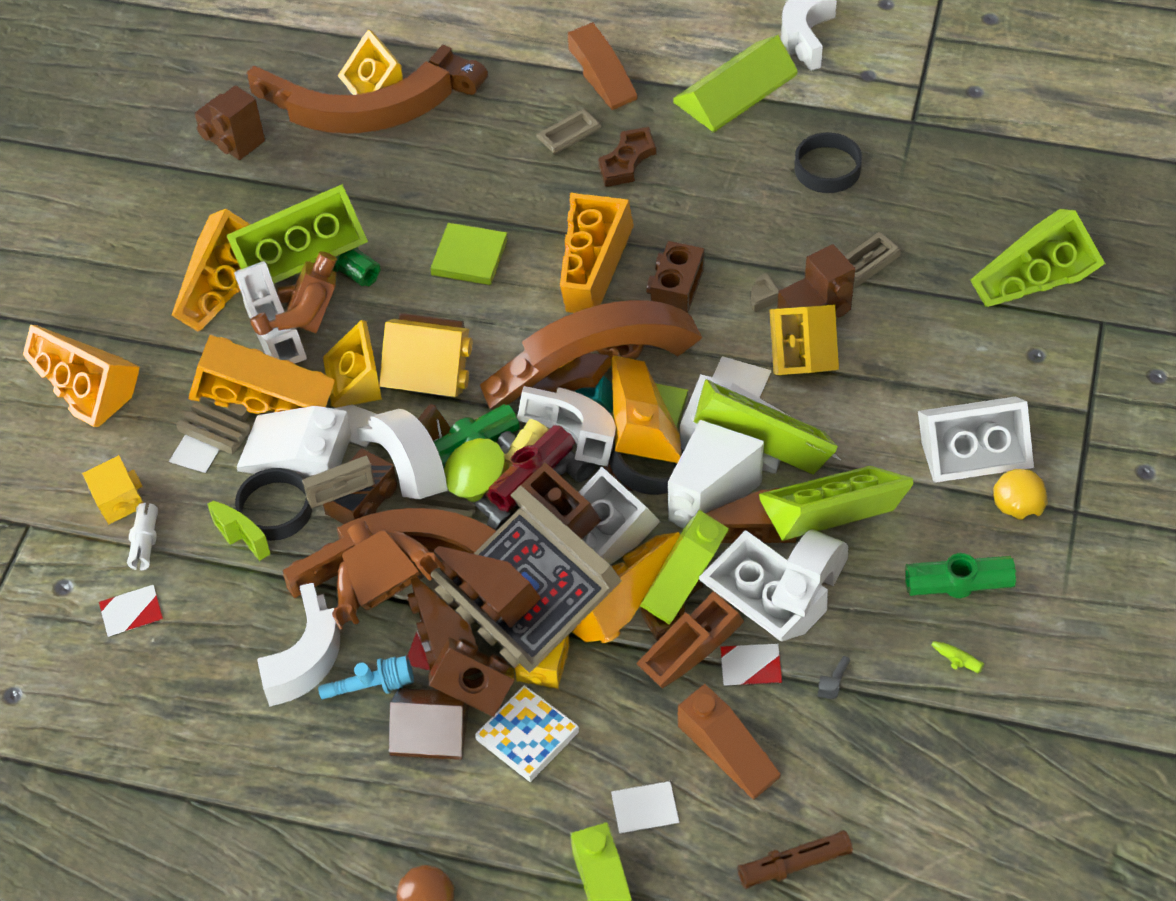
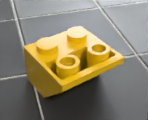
M835 305L769 309L773 371L775 375L839 370Z

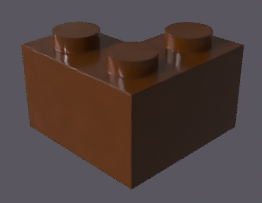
M236 85L223 95L220 93L195 112L198 124L197 131L200 136L206 141L210 140L223 153L230 154L239 161L265 142L256 98Z
M834 244L807 256L805 278L778 291L777 309L835 305L836 318L843 317L852 308L855 267Z

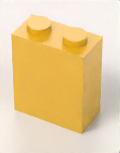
M399 319L386 321L379 387L452 397L463 393V389H467L469 382V370H465L466 357H470L473 345L472 338L468 337L469 329Z

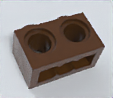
M668 241L664 253L659 252L655 265L657 272L655 276L650 275L647 283V294H651V301L669 304L689 313L704 271L705 248Z

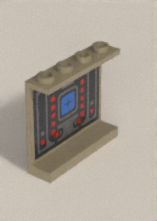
M520 485L511 494L520 509L474 554L509 562L532 584L541 599L510 628L501 619L495 623L481 609L484 603L479 598L473 602L460 589L459 586L462 582L458 578L453 582L449 578L445 580L436 570L431 573V576L439 584L434 590L448 604L452 601L458 603L460 606L456 611L469 625L476 621L481 626L477 632L492 647L497 642L503 647L499 653L514 668L520 663L530 673L622 580L608 562Z

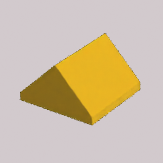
M371 30L366 32L338 75L353 95L383 89L403 80L401 64Z
M361 320L323 356L326 376L335 379L330 393L331 406L335 408L382 400L367 322Z

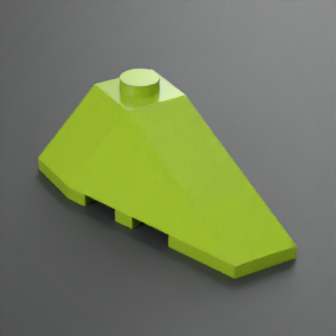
M1059 209L1031 228L970 281L985 307H990L1022 298L1024 295L1081 281L1103 266L1105 262L1076 210Z

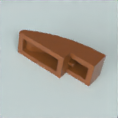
M593 22L568 32L569 51L583 66V76L612 110L637 100V93L621 62Z
M713 591L691 615L685 612L636 664L661 688H664L711 654L744 623V620L734 608Z

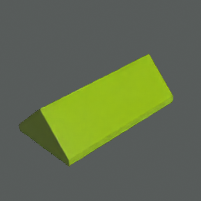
M779 35L757 41L674 97L673 103L714 133L797 76L798 70Z
M343 184L226 235L240 268L244 269L264 261L268 267L273 284L300 273L306 261L315 263L320 251L327 252L336 257L368 242Z
M708 379L703 384L693 422L698 424L702 420L764 441L763 453L813 475L836 452L838 446L825 431Z
M866 466L760 493L759 497L781 540L784 541L805 535L811 529L821 531L894 511L913 486V478L874 466Z

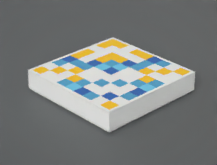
M524 685L475 735L479 743L531 782L579 733V726Z

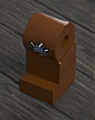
M444 44L429 59V63L450 72L451 89L472 95L488 78V72L480 62L454 55L452 48Z

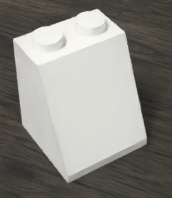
M700 420L668 481V521L684 528L699 510L704 513L710 512L747 496L759 487L762 482L764 441Z

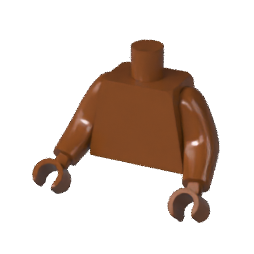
M320 251L315 263L306 261L296 284L278 287L276 291L280 303H288L287 311L276 314L275 319L269 321L265 312L252 317L250 323L255 333L265 335L272 331L273 328H278V331L298 327L317 333L336 286V272L333 271L337 258L332 254Z
M365 521L358 522L347 530L355 546L342 554L344 561L339 566L337 581L338 606L333 610L332 616L340 630L344 629L343 625L350 620L356 625L359 623L356 613L360 606L369 611L411 586L410 579L417 577L421 580L426 577L430 581L432 579V571L438 567L443 570L445 566L434 553L410 536L398 531L389 534L385 529L373 535Z

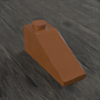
M780 488L759 490L707 512V515L729 528L721 543H733L745 530L763 543H796V537L784 541L781 540L760 502V493Z
M706 684L678 705V727L753 800L781 777L780 772L733 710Z

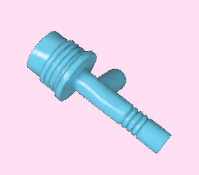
M407 655L398 658H387L386 660L380 658L377 660L378 670L373 672L365 663H359L354 668L356 676L319 685L320 698L326 699L382 684L386 694L396 690V688H403L405 685L414 683L410 660Z

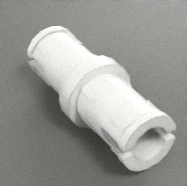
M146 503L137 506L135 524L129 532L131 547L127 564L134 570H137L139 558L141 560L140 570H145L149 567L151 548L157 539L155 523L158 508L150 503L147 515L144 513Z

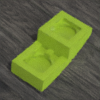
M211 501L207 504L213 523L230 545L243 539L259 561L271 555L265 534L249 518L223 503Z

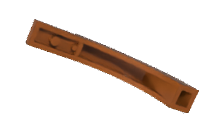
M426 61L415 72L391 86L354 95H333L311 91L256 66L247 71L251 93L257 98L265 99L281 109L288 110L289 120L292 123L330 133H364L391 128L427 113L452 93L450 72Z
M629 300L597 305L565 316L522 341L525 350L482 382L480 387L489 408L494 410L503 404L508 405L520 397L524 386L532 388L559 367L593 351L618 345L643 344L660 347L678 357L700 341L702 336L690 314L669 304L646 300Z
M428 508L387 510L369 514L337 527L339 540L324 545L319 551L304 559L294 561L282 571L287 589L293 598L301 595L300 586L313 583L314 587L337 576L339 566L344 561L342 554L355 546L347 530L361 521L366 522L373 535L383 529L389 534L398 531L415 539L430 552H434L438 546L474 554L496 530L473 518L444 510Z

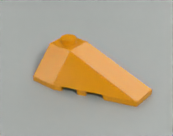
M227 209L209 216L197 240L171 316L194 330L201 331L225 307V304L236 293L240 292L234 272L241 270L226 235L250 225L248 222Z
M30 325L23 355L41 377L47 378L55 387L53 392L58 397H62L70 405L68 410L73 416L93 427H99L132 398L140 369L139 366L119 356L37 325Z
M613 355L612 386L613 412L616 426L614 435L615 451L678 463L682 456L680 434L645 361Z
M674 532L657 535L624 555L622 559L625 563H618L612 566L622 581L571 632L584 642L601 641V643H607L620 635L619 630L633 618L679 538L680 533Z

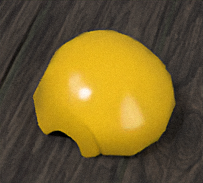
M1010 470L999 478L993 488L995 505L1004 514L1012 515L1019 520H1023L1031 514L1040 516L1048 504L1043 480L1030 470Z

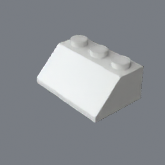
M1009 397L918 411L921 442L933 482L935 483L1003 473L1013 469L1034 468L1028 404L1023 399Z
M746 530L699 576L701 582L780 641L804 635L827 611L828 589L822 585L805 617L772 604V595L787 569V560Z

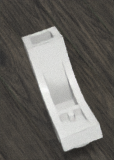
M787 0L783 8L781 40L789 55L796 53L799 60L804 61L810 71L821 68L822 45L810 28L818 23L835 18L837 0Z
M263 261L234 272L250 319L265 312L269 321L275 319L276 314L284 312L266 262ZM273 328L272 331L265 335H258L256 333L266 355L280 360H288L294 364L307 359L296 328L278 331V328Z
M527 386L523 387L517 416L518 421L527 423L529 419H533L548 428H551L553 425L562 426L564 430L572 435L577 444L575 460L608 467L616 426L613 417L604 407L584 395L559 387L556 393Z
M396 409L370 416L371 419H368L369 425L357 428L359 441L379 443L390 454L398 473L402 497L422 499L448 491L443 465L437 448L428 431L413 414L403 409Z
M813 529L805 533L787 560V569L772 595V604L805 617L822 583L834 586L848 559L847 543Z
M313 583L300 586L307 616V626L301 639L286 651L257 659L269 707L294 700L312 690L326 677L337 658L340 647V630L332 616L334 608L327 609L324 594L317 596Z

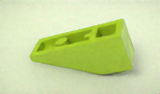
M699 510L684 527L640 606L670 625L699 580V576L713 558L729 528Z
M602 823L571 833L572 853L588 901H632L608 823Z

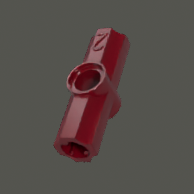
M553 425L534 445L525 446L517 450L510 459L512 466L488 488L489 491L486 494L490 502L495 504L501 511L509 512L517 504L511 494L545 462L553 469L573 449L575 441L572 435L564 430L562 426Z

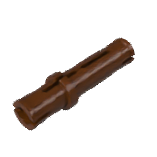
M841 830L833 835L810 841L781 852L778 850L770 851L766 857L738 865L737 871L744 889H749L752 886L773 879L777 881L785 880L787 874L837 857L852 854L853 847L847 832Z

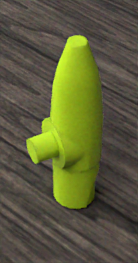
M933 641L931 644L941 655L951 660V667L953 669L966 667L979 674L985 663L957 647Z

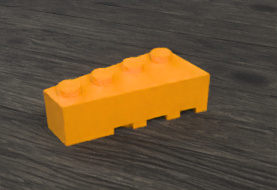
M570 193V211H568L567 218L568 232L565 236L566 249L565 256H563L560 289L566 312L576 313L601 305L634 227L628 199Z
M209 335L196 369L188 399L200 401L201 397L215 399V405L227 408L229 403L243 404L247 408V412L254 414L266 411L280 412L310 406L326 407L335 379L327 377L322 372L299 367L291 361L280 360L266 355L258 349H249L235 344L227 338Z

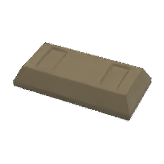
M582 109L536 134V137L555 155L597 132L602 126L589 112Z

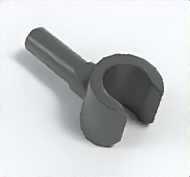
M847 656L841 658L832 677L820 676L818 697L836 699L838 697L842 675L850 662Z

